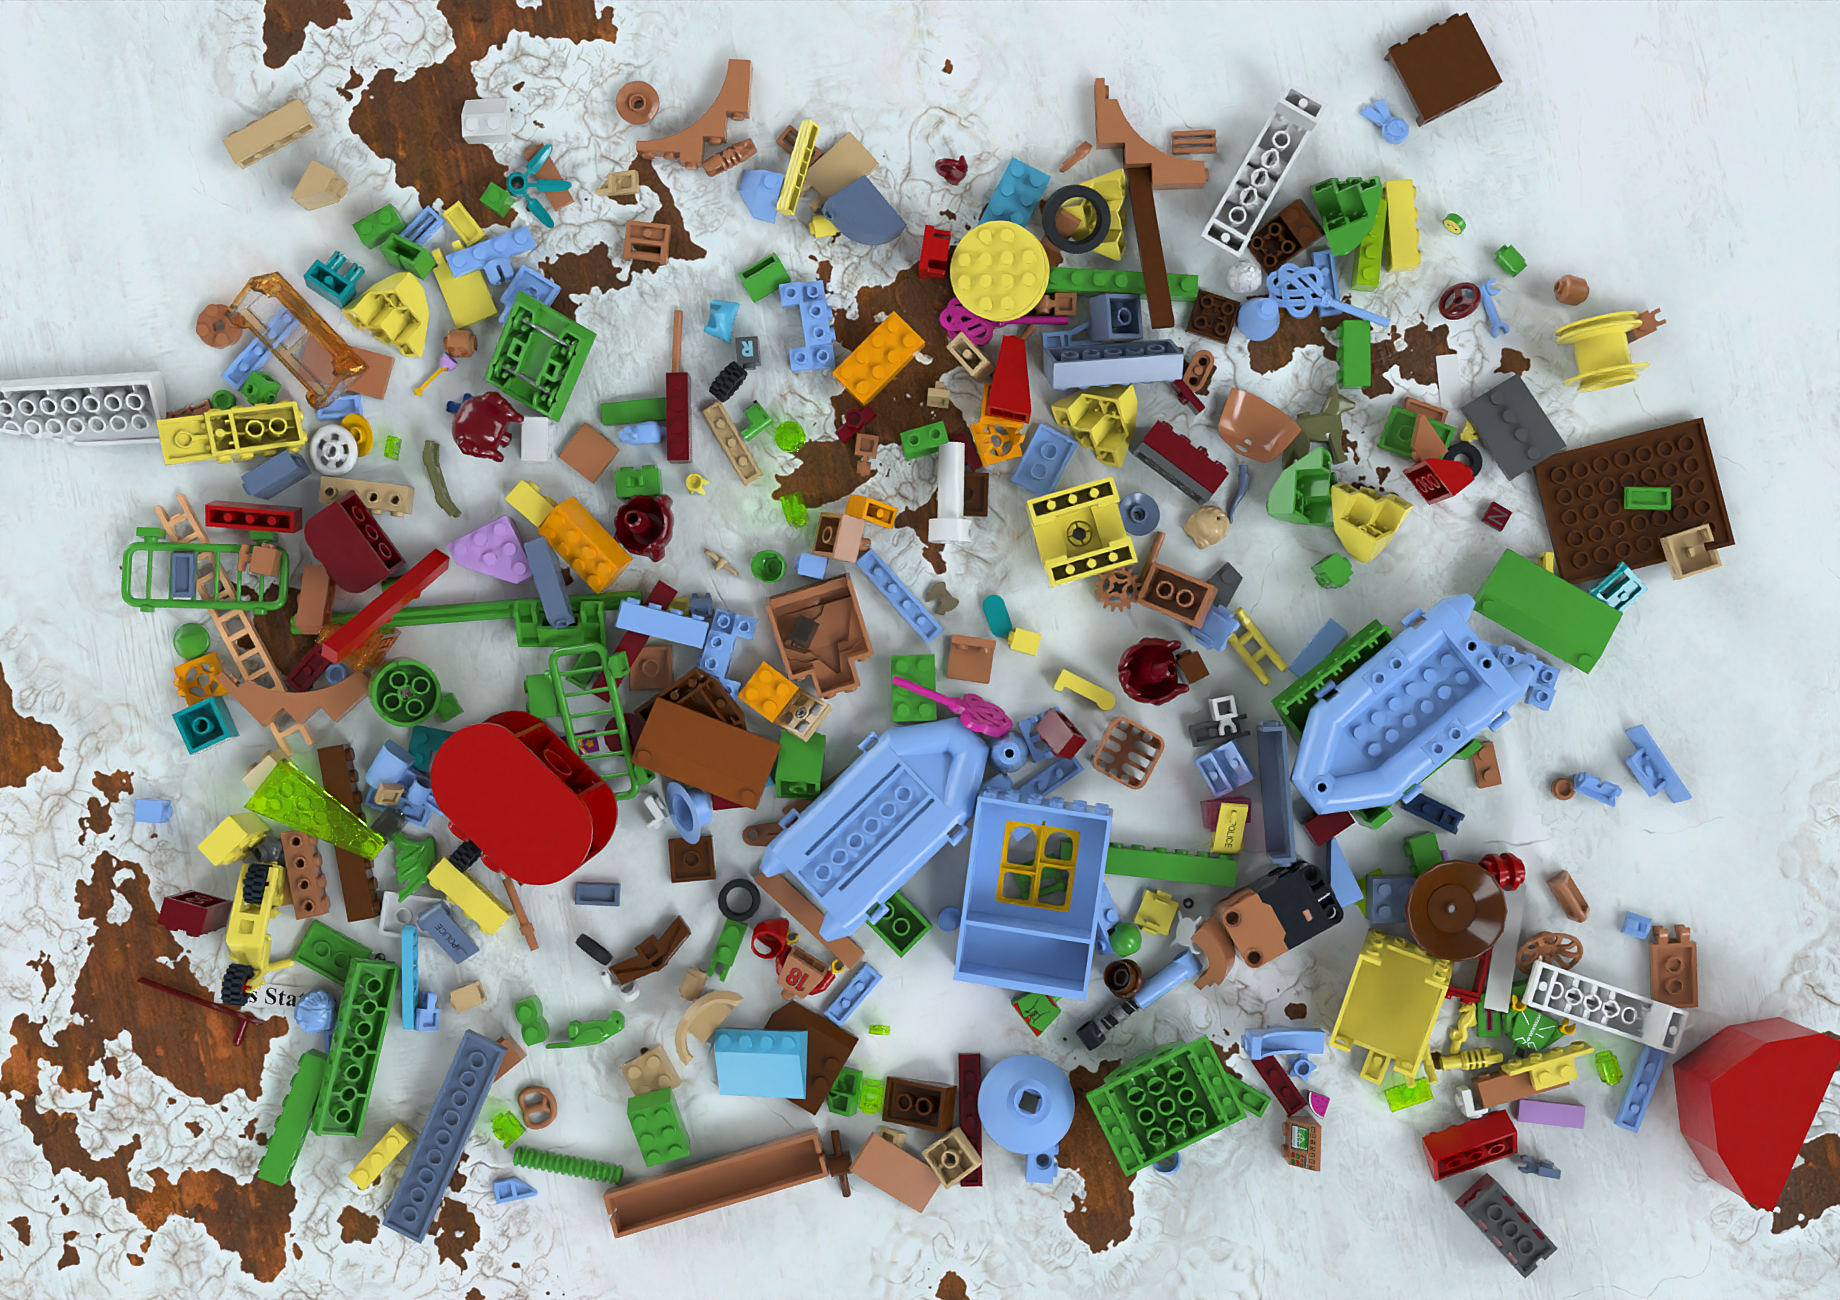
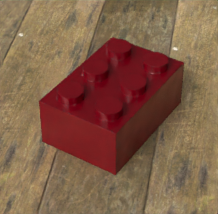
M194 890L164 897L157 923L165 925L164 928L170 931H178L179 929L186 931L188 936L200 937V935L226 927L233 901Z

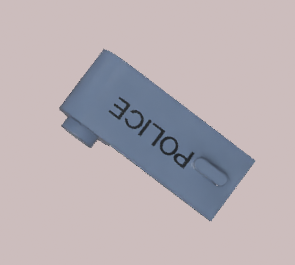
M443 900L418 914L417 924L423 932L427 931L457 965L480 951L479 947L454 921L449 906Z

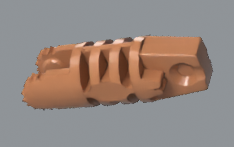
M749 138L735 143L731 147L729 146L727 149L722 150V152H718L716 155L706 159L703 162V167L708 177H713L746 161L757 153V149L752 139Z

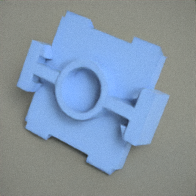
M1212 604L1201 630L1194 627L1191 628V633L1197 636L1195 641L1208 650H1211L1213 647L1217 651L1222 652L1232 632H1236L1240 626L1239 622L1232 618L1235 613L1223 605L1219 604L1216 607Z

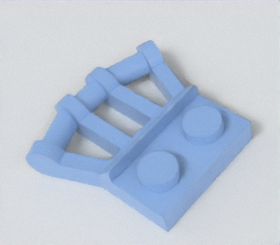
M1091 320L1072 330L1042 333L1043 348L1104 343L1093 342V340L1071 341L1072 336L1084 330H1087L1092 339Z

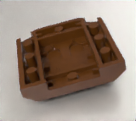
M696 666L633 711L645 726L656 698L661 697L747 731L743 711L720 680Z
M793 999L772 1013L764 1029L808 1031L806 1099H786L816 1115L852 1053L859 1037Z

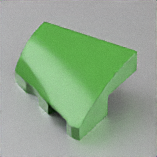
M845 1066L842 1068L827 1095L829 1112L846 1117L856 1114L863 1075L862 1070Z

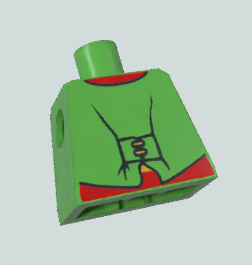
M1024 992L1013 998L1011 1004L1035 1036L1039 1037L1061 1013V1009L1056 1002L1062 997Z

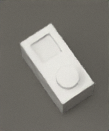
M524 417L521 432V461L524 463L552 464V436L556 434V426L549 417Z

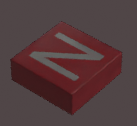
M1491 502L1481 522L1501 532L1513 512L1496 502Z

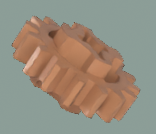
M1122 567L1120 570L1115 569L1105 572V575H1098L1101 581L1095 582L1099 589L1095 590L1094 593L1100 594V597L1097 599L1098 602H1105L1103 608L1110 605L1111 612H1114L1116 607H1119L1120 612H1123L1124 606L1131 609L1130 602L1137 603L1135 595L1139 596L1140 591H1137V588L1141 587L1142 584L1136 583V580L1139 578L1138 575H1131L1133 569H1129L1126 572L1125 567ZM1114 574H1121L1127 578L1124 580L1117 579ZM1108 579L1110 583L1109 589L1103 592L1104 582ZM1115 583L1117 585H1124L1121 594L1112 592ZM1132 585L1133 592L1130 598H1128L1126 591ZM1112 597L1119 598L1122 603H1114L1108 599Z

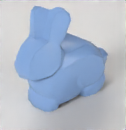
M655 421L644 422L635 426H627L619 432L618 438L620 442L633 446L662 443L663 436L667 435V428L660 426Z

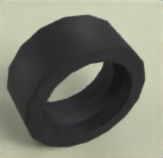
M742 878L733 879L726 883L719 893V909L729 920L736 922L746 921L759 908L761 901L760 892L756 885L749 880ZM736 887L747 889L752 896L751 907L742 913L733 912L729 909L726 901L730 890Z

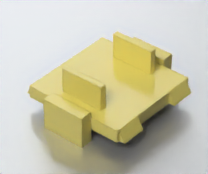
M1156 889L1155 893L1144 890L1141 896L1142 902L1137 913H1134L1132 921L1141 925V931L1156 936L1157 932L1166 936L1169 934L1170 925L1175 913L1178 912L1180 904L1171 900V894Z

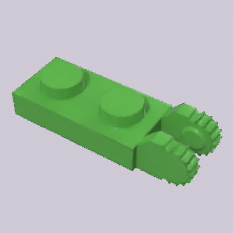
M727 918L711 958L713 960L707 976L711 977L716 970L717 962L725 964V967L720 974V981H725L730 966L732 967L748 924L732 921Z

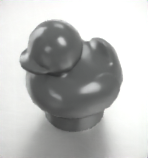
M270 836L262 838L258 845L253 846V855L258 862H275L279 859L280 854L284 853L281 839L275 840Z

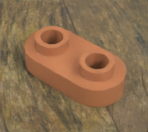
M1207 350L1196 352L1183 375L1182 380L1193 392H1197L1203 387L1214 365L1212 353ZM1199 359H1204L1206 361V365L1201 366L1199 364ZM1194 378L1196 385H1191L1189 379Z

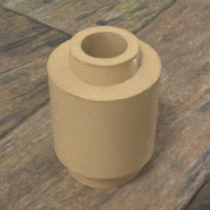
M691 966L690 970L686 971L679 988V992L682 993L681 997L689 1001H693L694 998L699 999L707 980V972Z

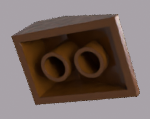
M887 1076L882 1121L938 1133L950 1131L953 1126L957 1086L941 1082Z

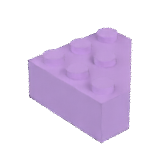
M505 515L447 544L457 565L518 585H523L534 579L524 549V542L512 517Z

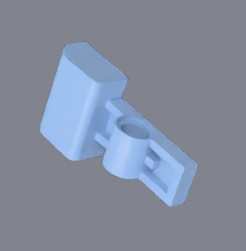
M387 740L364 776L365 781L376 790L379 789L381 783L402 784L407 792L406 798L415 805L424 804L443 817L445 814L440 810L435 801L431 780L412 767L416 757L392 740Z

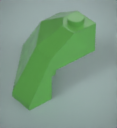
M1373 176L1365 181L1361 177H1348L1345 179L1346 181H1339L1338 178H1329L1310 186L1334 257L1350 253L1373 229L1383 191L1379 176Z
M1317 447L1281 473L1269 493V500L1266 503L1268 515L1276 520L1294 524L1334 527L1330 489L1332 485L1338 482L1336 473L1331 472L1332 457L1329 451L1323 447Z

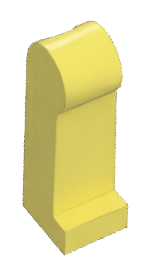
M1065 669L1061 670L1053 686V689L1062 692L1065 687L1095 702L1096 706L1101 710L1112 709L1116 702L1111 692Z

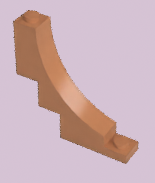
M1096 78L1094 83L1096 150L1122 149L1123 170L1148 167L1152 190L1202 189L1209 177L1208 168H1205L1204 161L1177 158L1151 146L1129 124L1120 108L1118 100L1109 99V86L1105 85V78Z
M359 669L350 677L335 685L317 691L301 693L276 691L257 685L249 680L238 686L241 682L232 673L228 675L223 671L215 678L262 726L267 727L285 710L300 725H303L321 708L333 721L338 723L368 696V683L371 674L368 671L363 673Z

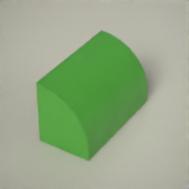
M775 252L737 274L754 303L778 290L779 284L791 282L789 275Z

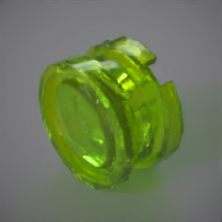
M785 421L776 428L774 434L775 442L782 451L796 453L805 445L806 435L798 423Z

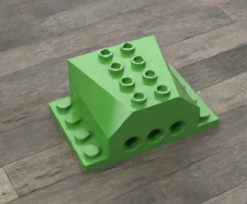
M1206 1034L1187 1044L1183 1040L1159 1045L1121 1064L1103 1079L1104 1085L1086 1093V1097L1126 1177L1247 1117Z

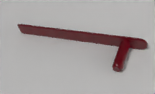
M142 977L137 980L139 983L240 1019L232 1042L234 1046L239 1047L241 1045L248 1023L255 1025L263 1024V1021L150 979Z

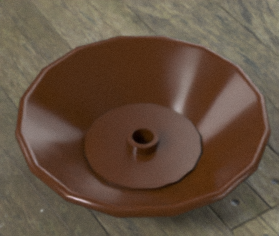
M1458 859L1438 862L1420 873L1409 889L1405 906L1408 929L1418 945L1436 958L1453 962L1475 959L1491 949L1504 931L1508 912L1504 891L1493 874L1477 863ZM1454 905L1455 910L1450 913L1449 906Z

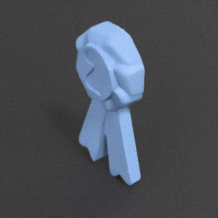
M1383 98L1379 102L1375 101L1373 103L1374 109L1366 105L1365 110L1361 111L1360 114L1382 127L1381 135L1387 143L1400 144L1407 139L1409 126L1404 119L1391 117Z

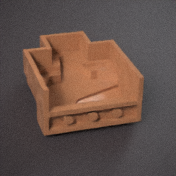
M850 573L766 598V609L789 680L801 681L811 674L818 698L823 697L824 699L833 698L836 696V693L842 691L845 693L857 690L858 686H861L854 661L863 662L869 660L870 656L874 655Z

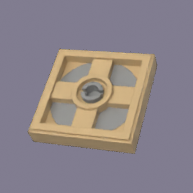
M799 689L776 718L774 724L802 741L807 742L833 708L825 701Z

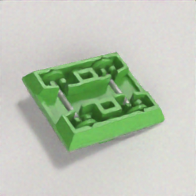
M519 290L483 380L533 410L539 411L556 422H560L597 334Z

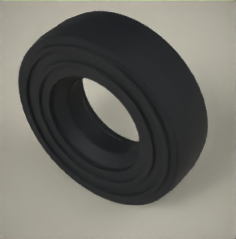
M1456 443L1450 446L1443 459L1454 461L1458 454L1466 455L1470 460L1469 467L1473 471L1472 476L1475 478L1479 474L1483 463L1480 451L1469 443Z
M583 933L575 942L584 952L602 965L606 966L613 958L604 947Z

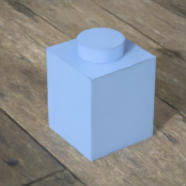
M802 552L801 557L797 556L794 569L798 570V575L824 580L829 559Z
M136 799L134 821L148 823L169 822L173 813L171 800Z

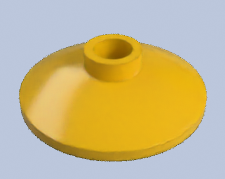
M357 413L348 414L343 418L341 427L347 429L355 438L358 448L357 457L366 456L373 447L371 426L362 415ZM344 444V447L349 452L348 445Z

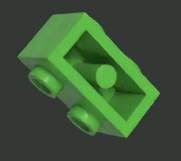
M1338 552L1327 555L1311 567L1316 574L1315 580L1321 587L1325 586L1326 589L1343 587L1350 581L1349 576L1353 574L1351 570L1352 565L1345 557L1342 558Z

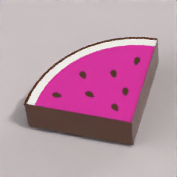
M1308 1090L1307 1101L1310 1109L1317 1117L1323 1119L1330 1098Z

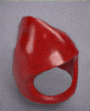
M780 917L758 923L753 929L751 940L753 953L763 959H771L778 956L786 944L789 920ZM757 938L763 945L769 947L771 952L768 954L759 953L754 946V940Z

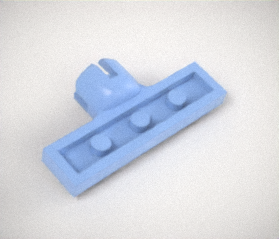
M524 226L449 254L445 258L454 279L483 269L490 283L498 286L502 285L500 273H502L506 283L514 278V271L509 259L536 248V244L528 226Z

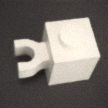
M1225 695L1208 699L1212 721H1220L1219 735H1225L1224 727L1226 725L1231 727L1232 733L1237 732L1236 725L1231 720L1233 717H1238L1234 696Z

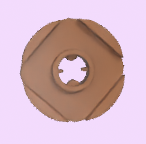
M209 304L198 317L196 333L207 345L217 349H224V347L233 346L239 341L243 333V324L239 314L234 309L223 304ZM223 321L224 323L222 325L225 326L224 329H219L218 332H216V323Z

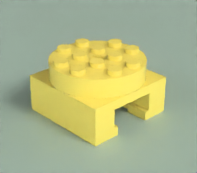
M1113 476L1026 501L1025 507L1033 530L1036 549L1041 558L1049 588L1089 578L1138 562L1131 536L1127 537L1117 504L1120 502ZM1075 529H1080L1084 532L1083 540H1076L1074 536L1072 537Z

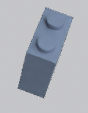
M286 449L241 476L244 482L242 486L248 495L269 500L309 476L312 472L302 455Z

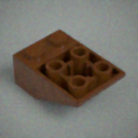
M1296 199L1257 229L1250 237L1247 247L1269 276L1270 273L1278 270L1282 265L1302 253L1326 234L1303 200Z

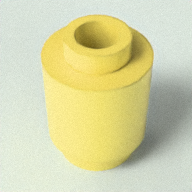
M825 215L811 217L812 221L808 222L810 235H814L815 239L833 236L840 232L831 221L826 219Z

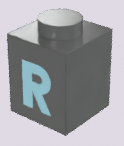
M758 337L735 338L737 364L743 367L744 370H755L756 366H761Z

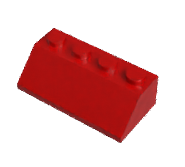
M1428 458L1402 471L1429 505L1455 496L1475 480L1472 476L1473 471L1461 461Z
M1505 1109L1492 1111L1481 1118L1470 1119L1460 1125H1451L1446 1130L1437 1133L1431 1132L1422 1137L1423 1151L1435 1182L1518 1153L1517 1130Z

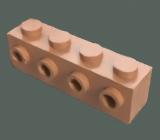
M313 827L280 833L296 920L329 913L331 903L325 892L327 882L321 870L323 861L317 849V832L314 831Z

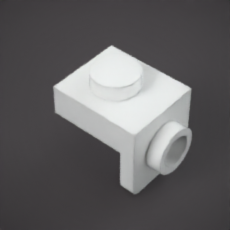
M653 794L643 800L655 817V820L645 826L647 830L652 827L654 830L658 829L666 823L663 819L668 817L663 809L666 807L659 796L655 797Z
M1466 1085L1456 1086L1457 1093L1454 1094L1456 1105L1460 1107L1461 1113L1471 1119L1480 1118L1482 1114L1488 1113V1108L1485 1109L1479 1104H1473L1470 1088Z

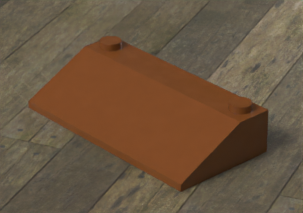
M657 697L636 745L631 763L756 810L782 744Z

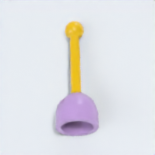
M445 352L439 359L440 368L424 384L415 388L414 394L421 396L423 390L442 371L451 372L458 366L456 360Z

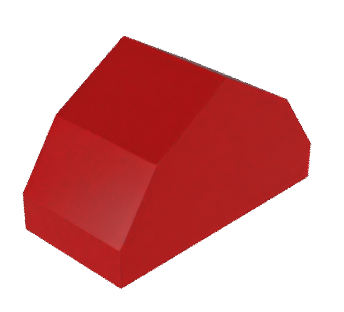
M1776 1017L1726 1026L1672 1064L1680 1132L1708 1177L1748 1202L1773 1212L1840 1061V1041L1789 1020Z

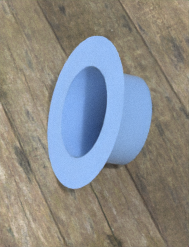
M670 782L666 788V802L670 817L684 840L690 844H696L700 838V827L710 824L712 821V809L709 800L701 789L693 787L685 791L678 783Z

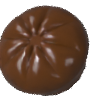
M1130 959L1113 961L1105 968V985L1118 998L1132 997L1138 993L1142 986V970L1136 962Z

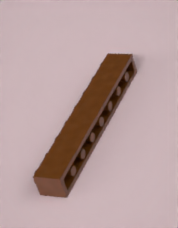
M350 744L317 749L348 923L380 916L382 903L377 898L378 881L373 876L374 859L369 853L370 837L365 831L367 820L365 813L361 809L363 797L361 791H358L357 782L359 781L358 771L354 769L353 764L355 753L353 748H350Z

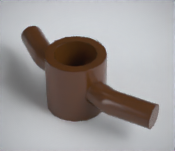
M832 1130L830 1132L834 1154L828 1155L831 1177L839 1176L843 1197H849L851 1191L847 1174H852L849 1170L852 1164L850 1151L843 1152L839 1130Z

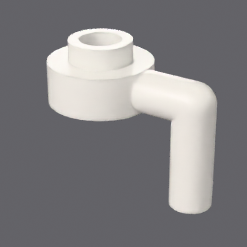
M602 969L599 972L605 988L617 992L620 1000L630 1002L639 996L640 988L635 980L620 986L619 983L612 982L606 969Z

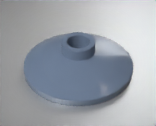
M1132 493L1126 496L1119 504L1118 508L1123 525L1128 533L1135 536H1144L1151 533L1157 527L1160 520V511L1157 503L1149 495ZM1134 512L1138 513L1139 519L1134 518Z

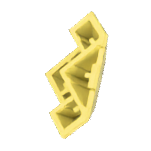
M1117 169L1079 184L1097 191L1109 206L1111 223L1108 234L1103 242L1092 251L1116 261L1121 260L1126 250L1123 227H1127V209H1123V202L1125 197H1128V186L1123 169ZM1082 197L1066 200L1059 207L1056 218L1062 209H1065L1080 219L1081 222L1071 235V238L1074 241L1083 240L1095 228L1097 221L1095 208L1091 202Z
M411 272L395 273L377 282L341 310L354 327L361 331L367 329L374 333V338L387 346L393 344L399 349L400 354L407 358L421 357L423 355L429 310L424 289L418 282L417 277Z
M1111 384L1110 387L1089 386V388L1075 392L1051 405L1056 423L1062 429L1068 428L1075 435L1074 439L1085 449L1089 447L1094 451L1099 462L1119 468L1122 466L1136 428L1138 401L1133 384L1129 386Z
M1346 482L1334 484L1330 489L1334 530L1346 551L1353 555L1355 560L1362 563H1368L1378 556L1390 542L1414 506L1395 494L1387 493L1386 496L1376 494L1377 491L1375 489L1361 486L1358 490Z

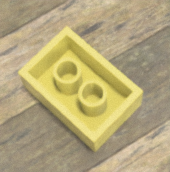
M254 811L229 815L197 848L214 866L228 865L239 860L244 861L252 854L251 849L253 846L258 845L271 829Z

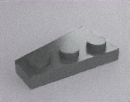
M1229 562L1224 564L1206 581V583L1218 589L1212 603L1216 607L1219 604L1226 608L1228 607L1243 579Z

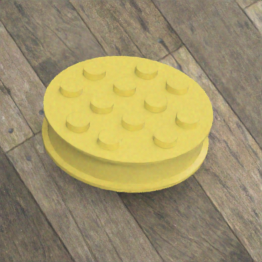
M990 221L973 228L957 245L950 265L951 284L956 297L962 305L970 312L984 319L999 322L1015 320L1030 312L1043 297L1050 273L1048 257L1041 242L1022 226L1009 221Z

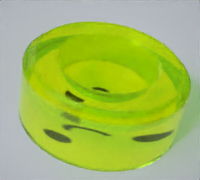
M870 1025L868 1034L890 1035L891 1027L888 1025Z

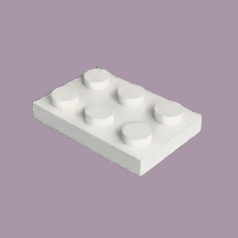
M384 891L378 935L402 938L404 925H417L418 941L437 943L427 931L423 932L417 924L418 914L440 900H443L451 908V903L447 899L410 894L404 901L399 903V892Z

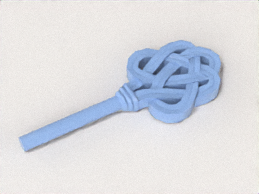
M1286 263L1279 270L1270 273L1266 279V286L1270 292L1269 298L1277 303L1278 308H1286L1290 316L1296 319L1307 317L1311 314L1314 307L1328 308L1330 306L1384 327H1388L1391 319L1334 299L1332 295L1322 289L1324 283L1323 274L1316 267L1300 268L1296 264ZM1309 275L1314 276L1317 281L1315 282ZM1278 279L1279 282L1274 286L1273 282ZM1298 279H1301L1308 287L1306 288ZM1291 284L1296 289L1288 290L1287 286ZM1316 294L1319 298H1312L1311 295ZM1300 297H1303V298H1304V299H1290V298H1300ZM1305 307L1303 310H1297V309H1295V308Z

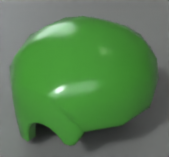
M774 550L758 552L752 558L750 565L753 576L765 583L779 581L785 575L787 567L784 557Z
M1123 921L1113 927L1115 932L1110 936V943L1117 955L1124 958L1136 953L1140 949L1142 936L1134 924Z

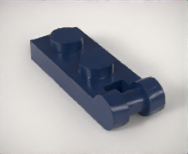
M1421 793L1409 803L1405 804L1403 802L1400 807L1454 835L1459 830L1457 828L1459 822L1463 821L1465 817L1464 814ZM1448 815L1452 816L1449 824L1445 822Z

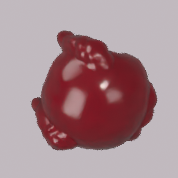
M486 392L484 395L474 396L462 403L452 421V436L463 454L502 462L504 456L497 449L499 445L502 448L507 447L512 440V433L507 432L506 429L510 422H523L524 416L518 413L498 392Z
M661 494L658 497L632 496L627 505L619 507L617 516L614 518L616 528L614 539L632 554L648 557L652 562L662 560L665 557V547L673 536L674 515L670 509L673 504L672 498L667 494Z
M1144 637L1137 644L1130 646L1124 651L1118 664V678L1129 698L1136 702L1160 706L1175 699L1178 695L1189 691L1187 684L1178 683L1175 659L1172 653L1181 648L1180 641H1166L1160 638Z

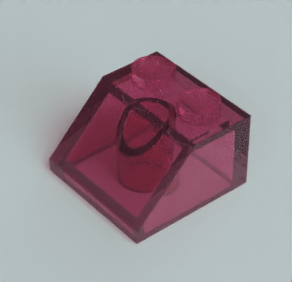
M1240 795L1200 801L1203 826L1207 829L1210 828V832L1216 831L1221 803L1247 804L1248 812L1245 823H1251L1250 797Z

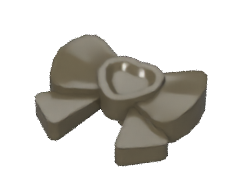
M943 581L935 584L931 592L926 593V602L936 598L942 602L935 611L936 614L945 615L946 612L952 611L959 604V600L953 598L946 590V583Z

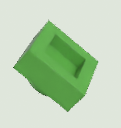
M450 693L441 698L436 712L442 722L446 723L464 712L454 694Z

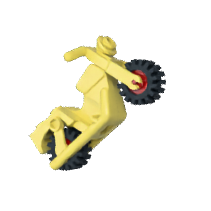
M277 861L241 865L228 930L226 931V944L231 950L229 958L239 964H230L222 978L221 1000H223L224 1004L245 1006L248 1003V998L250 999L251 997L250 993L255 989H260L261 985H266L263 976L269 971L294 965L292 958L269 962L272 940L271 935L266 934L269 918L274 919L282 913L278 909L282 906L284 900L282 890L287 871L286 868L279 866Z

